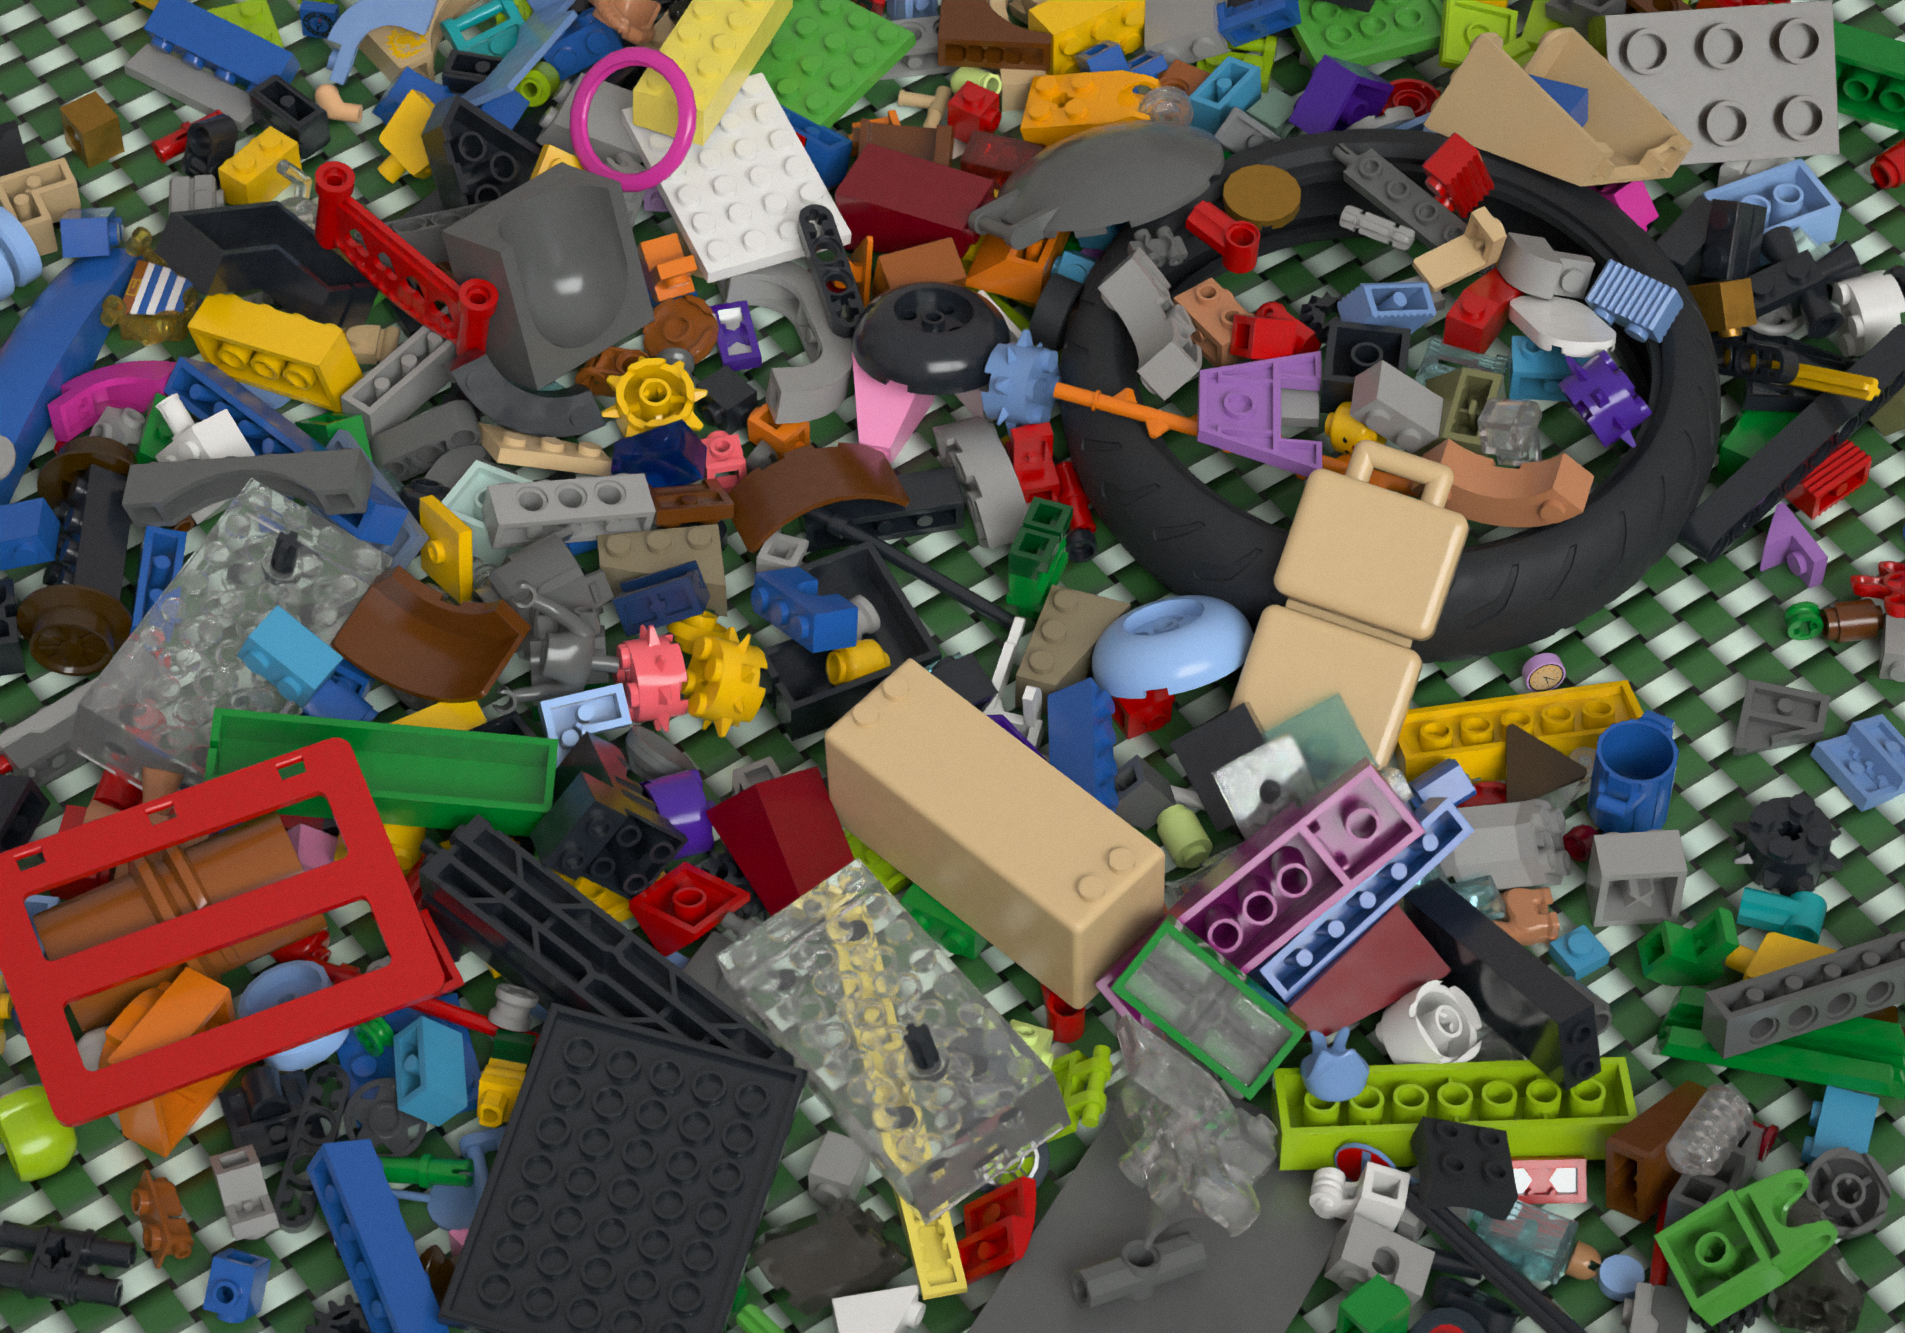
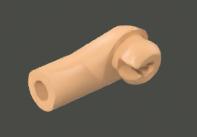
M322 84L316 89L315 102L327 112L328 119L354 123L361 122L363 115L362 105L344 103L337 87L332 84Z

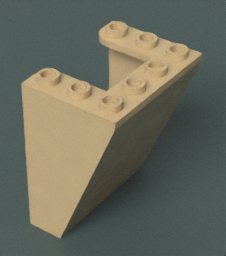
M1573 27L1547 31L1540 38L1538 49L1531 60L1524 64L1522 68L1502 49L1503 39L1497 33H1481L1470 44V52L1461 66L1456 68L1451 74L1449 85L1442 96L1433 103L1431 113L1424 123L1427 129L1447 137L1456 132L1474 147L1580 187L1671 178L1693 146L1667 118ZM1528 74L1588 89V121L1582 128Z

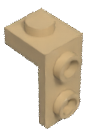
M1483 206L1471 212L1463 235L1415 258L1412 266L1422 280L1428 283L1429 289L1432 292H1438L1498 262L1507 237L1505 229L1500 220L1495 217L1493 218L1486 207Z

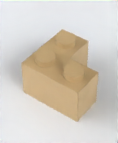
M65 157L0 177V206L8 210L22 224L33 240L40 256L58 251L53 223L59 222L69 209H82L77 182Z

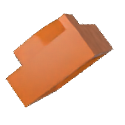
M186 967L173 983L164 981L157 988H151L142 992L129 1003L105 1031L106 1041L100 1055L98 1070L235 1021L230 989ZM241 1067L118 1111L123 1136L167 1158Z

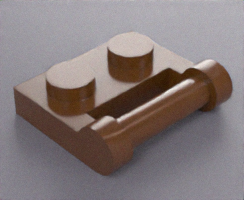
M715 478L703 479L701 484L653 488L648 484L656 510L653 520L656 525L675 528L679 527L682 523L700 522L702 524H716L722 519L734 518V502Z

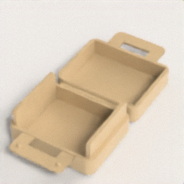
M1361 440L1354 447L1345 475L1320 468L1314 470L1307 479L1274 575L1275 588L1282 595L1288 597L1285 607L1270 605L1263 610L1229 710L1242 703L1250 702L1276 752L1278 746H1282L1330 763L1325 780L1284 767L1297 790L1290 794L1291 796L1306 801L1311 800L1365 756L1369 758L1382 775L1388 770L1423 667L1420 656L1410 649L1413 639L1425 641L1435 633L1469 533V525L1466 518L1460 513L1444 508L1454 480V473L1447 465L1371 440ZM1376 468L1424 484L1425 487L1421 499L1418 500L1370 484L1369 480L1373 469Z

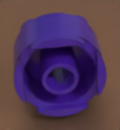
M696 768L639 783L644 789L642 796L655 803V812L667 818L675 828L688 838V842L672 861L714 849L713 825L705 811L716 805L712 800L706 801L703 793L702 779Z

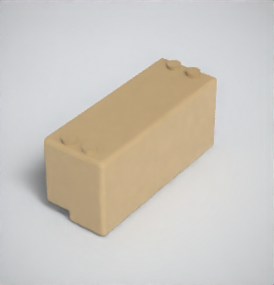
M908 658L825 732L829 799L834 806L841 826L1074 1009L1083 1008L1100 992L1094 982L1164 915L1165 854L1162 849L913 659Z

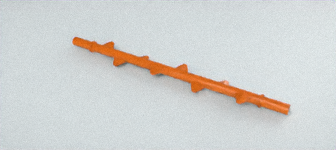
M1057 382L1055 385L1054 398L1090 407L1091 411H1096L1097 409L1144 422L1150 438L1157 439L1168 430L1197 437V414L1188 418L1137 404L1134 391L1131 388H1125L1112 397L1101 394L1100 390L1094 392ZM1343 454L1337 458L1322 455V468L1345 475L1351 455ZM1373 469L1369 480L1370 484L1421 499V497L1411 491L1414 481ZM1296 474L1297 478L1304 480L1307 478L1305 476Z

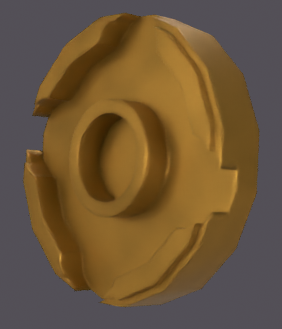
M1256 164L1242 167L1232 173L1224 183V209L1226 214L1235 221L1250 222L1259 230H1261L1262 226H1272V229H1277L1293 221L1299 212L1301 189L1297 180L1287 171L1275 166Z

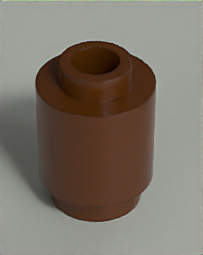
M1871 598L1831 603L1829 608H1822L1820 611V617L1824 624L1822 630L1824 639L1826 641L1834 640L1837 644L1875 639L1878 635V630L1883 629L1884 626L1882 609L1880 605H1875Z

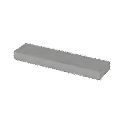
M148 43L124 65L126 75L206 115L219 109L223 114L230 116L234 120L240 132H243L253 123L251 112L253 107L250 105L249 93L222 82L203 70H197L184 61L157 50Z

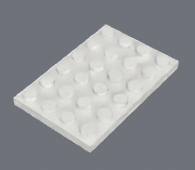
M762 72L747 77L704 146L692 143L683 163L670 177L656 186L707 283L805 257L797 233V224L800 211L805 206L811 204H819L828 208L834 217L843 246L851 244V231ZM633 106L621 109V121L648 170L659 163L666 155L675 137L633 125ZM815 220L809 221V223H813L815 225L817 231L816 237H819L821 225H817ZM827 249L818 250L816 253L826 251Z

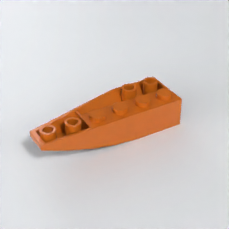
M1071 231L1057 232L1058 235L1054 239L1044 238L1022 250L1013 249L1007 246L1004 240L987 233L968 272L965 286L1037 304L1045 285L1051 278L1053 264L1059 255L1061 256Z

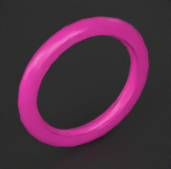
M641 46L626 47L609 53L596 62L582 78L574 94L570 109V136L573 149L580 164L588 172L620 182L623 193L641 192L657 186L676 171L691 148L696 130L697 116L694 93L681 68L673 59L658 50ZM627 66H644L661 74L671 85L679 110L678 127L668 152L659 163L639 173H622L606 166L595 154L588 135V112L598 87L613 72Z

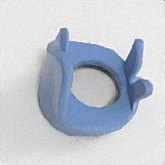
M1343 1027L1338 1031L1331 1047H1327L1326 1037L1321 1032L1309 1031L1312 1041V1054L1302 1059L1300 1075L1306 1090L1321 1100L1329 1102L1349 1100L1359 1095L1366 1085L1370 1070L1369 1066L1354 1049L1347 1050L1345 1048L1350 1034L1349 1027Z

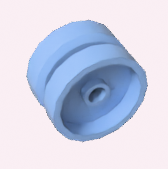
M0 206L1 302L14 293L15 286H26L40 277L43 268L37 248L26 229L14 215Z
M295 960L281 963L264 971L249 983L240 997L238 1011L241 1018L330 987L332 983L324 967L313 961ZM349 1028L263 1060L265 1064L282 1071L309 1068L327 1059L339 1049L349 1034Z

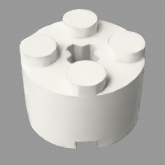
M1885 270L1837 281L1833 286L1832 300L1830 302L1844 316V321L1837 331L1839 334L1840 350L1845 357L1865 355L1893 328L1901 324L1900 313L1905 312V300L1896 279L1891 274L1883 275Z
M1433 980L1427 982L1387 1006L1382 1020L1376 1025V1036L1384 1044L1387 1053L1395 1064L1468 1062L1477 1055L1482 1042L1481 1040L1477 1043V1030L1482 1026L1478 1011L1470 998L1456 986L1448 988L1441 985L1440 983L1443 981Z

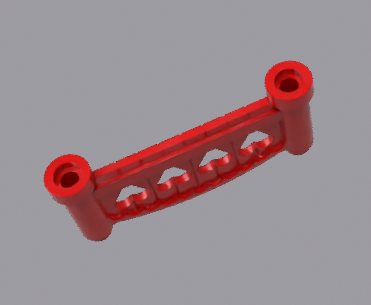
M330 161L320 165L316 170L314 183L315 191L318 194L315 238L318 244L325 249L338 248L395 305L428 329L455 344L457 357L476 347L485 353L490 317L496 312L499 295L496 287L484 279H470L461 286L351 196L354 191L355 174L348 165L338 161ZM356 229L361 234L367 250L361 243H357L351 237V230ZM383 252L390 258L396 274H394L391 268L382 264L378 254ZM413 276L418 281L424 297L421 296L419 291L410 287L406 280L407 277ZM440 299L447 305L453 321L450 320L448 315L438 310L435 301Z

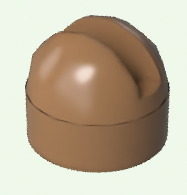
M1577 1240L1566 1264L1564 1274L1579 1280L1593 1278L1598 1273L1589 1269L1588 1266L1590 1261L1601 1265L1600 1254L1592 1246Z

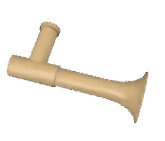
M947 86L938 87L934 96L900 90L898 106L928 109L923 127L937 128V125H939L944 117L948 102L953 93Z

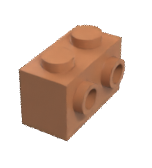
M1211 277L1173 298L1174 305L1184 306L1196 331L1190 335L1193 345L1197 344L1201 347L1202 355L1215 368L1235 365L1237 360L1248 359L1229 354L1234 314H1254L1248 313L1236 302L1229 290L1223 289Z

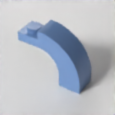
M359 0L339 17L327 39L341 45L340 50L333 48L326 67V69L332 71L329 80L341 85L348 81L359 46L366 34L373 29L382 26H399L425 36L428 33L439 0Z

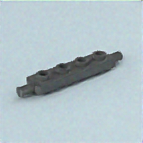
M1340 143L1339 148L1336 146L1333 150L1332 156L1347 167L1343 171L1344 181L1397 224L1413 229L1415 231V238L1430 250L1465 233L1467 227L1465 222L1372 148L1361 155H1357L1345 146L1344 143ZM1492 264L1478 272L1484 276L1494 269L1496 265Z

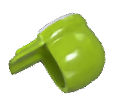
M43 1084L24 1086L0 1097V1144L3 1143L19 1181L30 1182L46 1178L65 1168L76 1151L78 1140L74 1127H65L56 1121Z

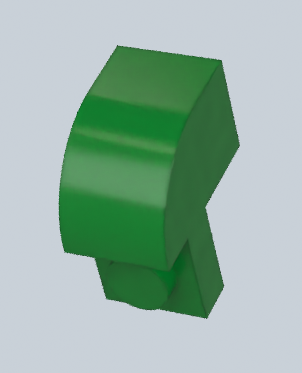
M1717 907L1692 929L1664 920L1639 940L1637 946L1644 978L1667 986L1677 987L1702 985L1724 974L1722 960L1739 947V941L1732 911Z

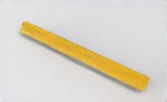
M1729 349L1726 350L1724 356L1726 366L1730 361ZM1752 354L1750 360V367L1753 371L1756 365L1755 354ZM1773 361L1772 368L1779 369L1780 362ZM1799 363L1798 374L1794 381L1786 384L1865 401H1871L1874 396L1878 397L1881 392L1876 378Z

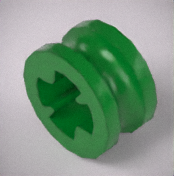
M1807 601L1793 604L1786 609L1783 618L1787 625L1786 629L1789 637L1801 641L1814 638L1821 633L1824 624L1820 617L1821 613L1818 605Z
M382 1017L367 1021L366 1024L362 1023L354 1026V1033L358 1041L372 1056L380 1057L384 1053L383 1047L391 1048L394 1046V1032Z

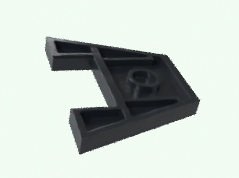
M1746 327L1744 341L1790 348L1795 351L1801 364L1846 372L1857 362L1785 335L1767 336ZM1746 379L1743 390V410L1802 412L1823 392L1786 384L1777 385Z

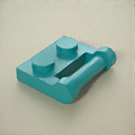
M491 0L454 20L449 17L441 21L440 28L454 50L505 58L517 44L519 29L525 22L513 0ZM500 12L504 14L507 21L465 41L461 32Z

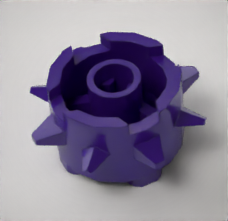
M1604 349L1582 365L1570 356H1567L1565 359L1571 373L1558 385L1575 411L1580 414L1604 448L1619 439H1622L1632 448L1636 447L1631 430L1652 415V412L1639 395L1632 398L1636 393L1634 392L1635 387L1621 369L1613 373L1618 367Z

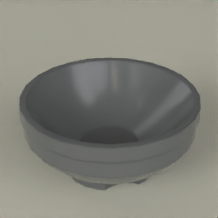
M633 725L625 737L626 752L629 758L628 766L635 774L646 781L695 769L689 758L678 748L657 733L643 726Z

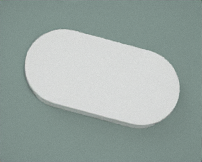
M1533 295L1516 297L1510 301L1509 319L1543 350L1552 351L1553 345L1561 347V353L1565 354V356L1591 358L1603 349L1607 353L1615 349L1616 332L1590 308L1580 302L1553 296L1552 300Z

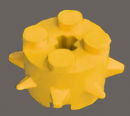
M640 356L637 362L632 363L627 368V372L623 376H608L606 382L616 393L615 404L602 411L601 414L602 417L616 418V424L621 434L625 437L624 444L638 450L665 449L669 451L672 449V445L684 441L689 435L690 430L701 431L703 424L694 414V402L705 397L708 391L706 389L694 388V383L688 372L684 370V362L679 360L669 365L666 364V359L645 358Z
M729 627L723 639L704 635L697 637L693 647L692 658L688 669H686L687 682H682V689L680 691V694H684V699H688L687 711L695 718L704 719L703 730H706L714 722L718 737L720 738L726 736L730 726L740 727V722L750 723L760 709L766 688L759 687L760 668L767 669L765 654L759 647L749 645L751 639L749 633L740 643L735 627Z

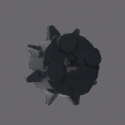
M1796 794L1793 797L1773 798L1766 802L1763 801L1760 805L1754 807L1749 822H1734L1731 830L1745 842L1743 852L1733 858V863L1743 864L1745 872L1753 882L1760 886L1762 881L1763 889L1768 891L1775 887L1780 888L1779 894L1791 895L1800 891L1813 892L1815 890L1814 887L1819 883V878L1825 871H1841L1844 864L1830 851L1832 840L1842 834L1841 830L1832 829L1829 818L1819 807L1815 806L1814 800L1806 795Z

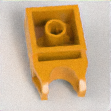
M1125 70L1034 76L1020 126L1029 156L1032 158L1053 143L1089 128L1123 121L1151 120L1150 115L1139 112V110L1147 109L1162 99L1163 92L1158 79ZM1145 85L1151 88L1154 93L1146 96L1133 93L1132 90L1136 86Z

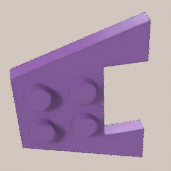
M1321 351L1200 370L1198 378L1197 441L1305 477H1309L1314 470L1322 468V441L1281 438V388L1320 391L1322 380Z

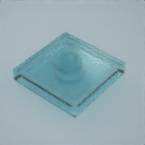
M1340 692L1264 733L1303 805L1365 756L1369 758L1376 768L1380 767Z

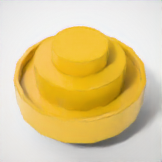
M705 610L703 614L667 624L666 627L669 632L674 634L673 639L680 643L681 651L692 655L697 637L704 635L723 639L727 628L716 623L718 619L716 615Z

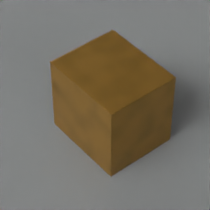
M96 91L59 108L66 143L88 169L125 152L119 118Z

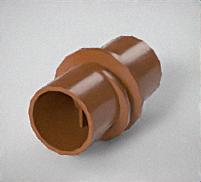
M277 810L258 816L188 848L183 849L180 845L161 850L159 851L160 860L152 863L147 856L128 862V874L33 915L35 927L49 961L66 957L303 873V867ZM322 913L69 1003V1006L83 1033L86 1034L95 1028L111 1025L139 994L148 989L157 988L164 981L173 983L186 967L222 984L223 974L328 928V925Z

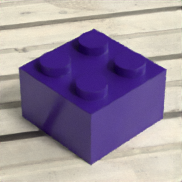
M1324 54L1322 60L1314 67L1311 75L1312 78L1304 93L1296 100L1293 107L1294 111L1288 121L1307 134L1344 131L1367 116L1375 115V118H1377L1395 86L1362 65Z

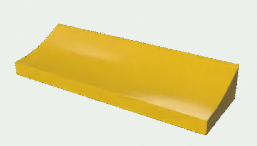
M1628 680L1408 709L1394 751L1405 794L1408 793L1405 784L1447 758L1455 759L1465 774L1468 773L1469 779L1482 778L1481 780L1471 782L1472 784L1506 780V728L1510 724L1518 726L1588 769L1593 768L1598 737L1613 723L1616 724L1630 719L1637 720L1642 717L1643 711Z

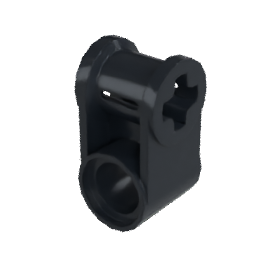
M220 114L190 125L187 131L185 153L181 162L182 172L189 177L213 175L216 179L217 190L221 189L218 168L225 160L234 156L235 145L238 140L237 125L230 116Z

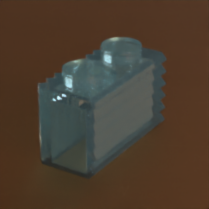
M1517 1200L1506 1221L1490 1219L1487 1215L1483 1214L1476 1229V1234L1515 1269L1523 1272L1527 1278L1536 1282L1549 1281L1554 1285L1558 1283L1575 1244L1579 1222Z

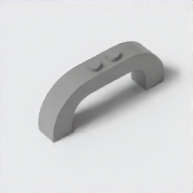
M787 261L716 282L725 304L747 300L748 306L766 307L786 316L795 326L811 364L806 366L771 368L765 400L775 424L811 421L826 416L837 409L844 401L848 391L853 367V338L839 337L829 328L811 272L795 263Z

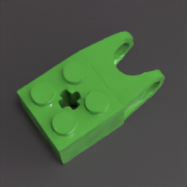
M1784 1170L1740 1190L1733 1191L1730 1189L1654 1235L1693 1311L1709 1325L1714 1326L1789 1281L1827 1251L1836 1241L1838 1232L1834 1224L1830 1223L1829 1220L1808 1223L1799 1227H1787L1786 1219L1789 1209L1799 1200L1810 1184L1803 1170Z

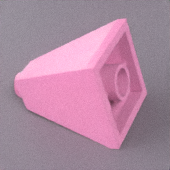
M852 350L859 445L882 451L888 462L893 463L933 404L935 395L907 392L908 385L891 380L886 385L878 382L859 366Z

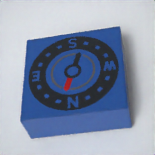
M302 0L299 8L303 36L328 39L330 31L340 17L339 5Z

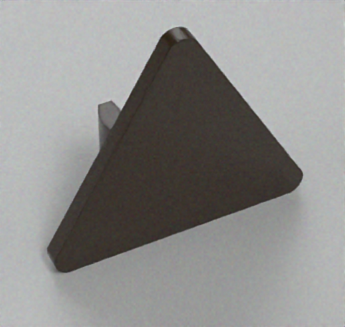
M1514 724L1507 726L1506 803L1537 799L1586 777L1587 769L1518 726Z

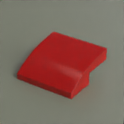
M1021 1176L964 1205L966 1238L958 1241L957 1246L967 1286L1023 1258L1031 1239L1035 1220L1036 1179Z

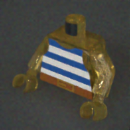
M137 227L132 232V237L125 243V250L134 257L142 255L145 257L144 261H137L123 300L118 296L110 295L103 302L102 308L104 310L100 314V320L102 324L108 327L118 323L122 340H136L146 346L165 341L181 342L186 339L189 329L187 325L205 299H199L198 291L193 287L194 284L182 274L171 270L167 262L155 253L156 248L152 249L150 247L153 240L150 231L144 227Z

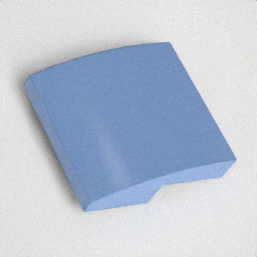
M1883 714L1853 722L1846 735L1816 743L1810 754L1861 812L1881 805L1905 793V738Z

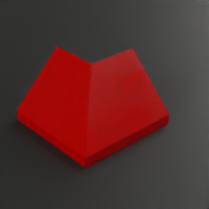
M683 862L629 901V909L656 950L666 958L694 942L719 924L729 911L734 913L749 902L750 893L687 862Z

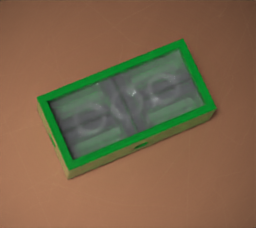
M1170 913L1111 987L1112 991L1250 1101L1306 1033L1308 1027L1305 1021Z

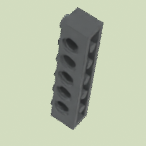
M1905 930L1706 992L1701 1032L1719 1055L1726 1059L1905 1002Z

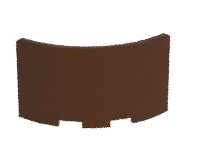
M838 442V447L815 449L813 445L783 453L784 459L771 464L762 471L760 467H757L728 493V496L734 502V518H732V521L747 551L756 553L784 525L824 505L854 499L883 500L907 507L910 503L909 497L882 451L868 446Z
M398 565L376 576L332 639L331 646L338 654L358 669L399 691L437 702L465 703L482 699L488 694L532 627L503 599L490 603L463 601L460 606L444 602V594L423 584Z

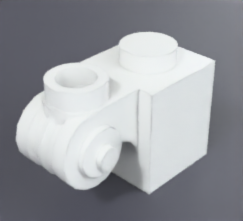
M1368 1161L1358 1181L1346 1182V1176L1341 1170L1332 1167L1321 1168L1314 1173L1309 1203L1315 1213L1322 1218L1332 1219L1337 1217L1348 1221L1354 1214H1357L1394 1232L1405 1210L1411 1174Z

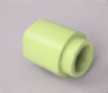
M1182 804L1173 805L1162 811L1156 820L1158 825L1157 833L1175 865L1181 868H1196L1205 863L1213 848V844L1192 810H1188Z

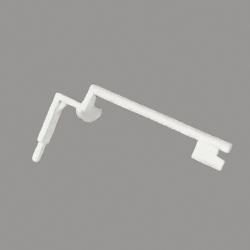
M1015 616L992 679V683L999 693L983 713L985 715L1003 714L1038 750L1044 735L1043 720H1041V689L1030 685L1026 686L1022 697L1023 716L1005 712L1001 702L1026 623L1025 618ZM1043 755L1049 761V756ZM1170 785L1176 804L1206 811L1196 791ZM1265 808L1251 815L1254 823L1266 824L1268 813Z

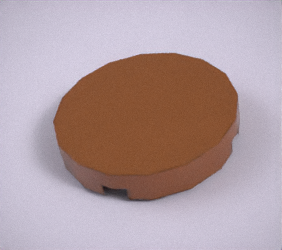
M682 295L683 298L675 300L671 297L662 301L653 309L655 320L643 327L645 350L652 358H656L658 353L664 349L681 348L692 354L695 364L699 363L711 352L717 342L719 324L716 314L703 299L693 295Z

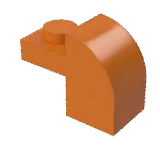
M677 232L641 242L637 246L646 286L655 302L695 292L691 276L698 268L693 255L684 257Z

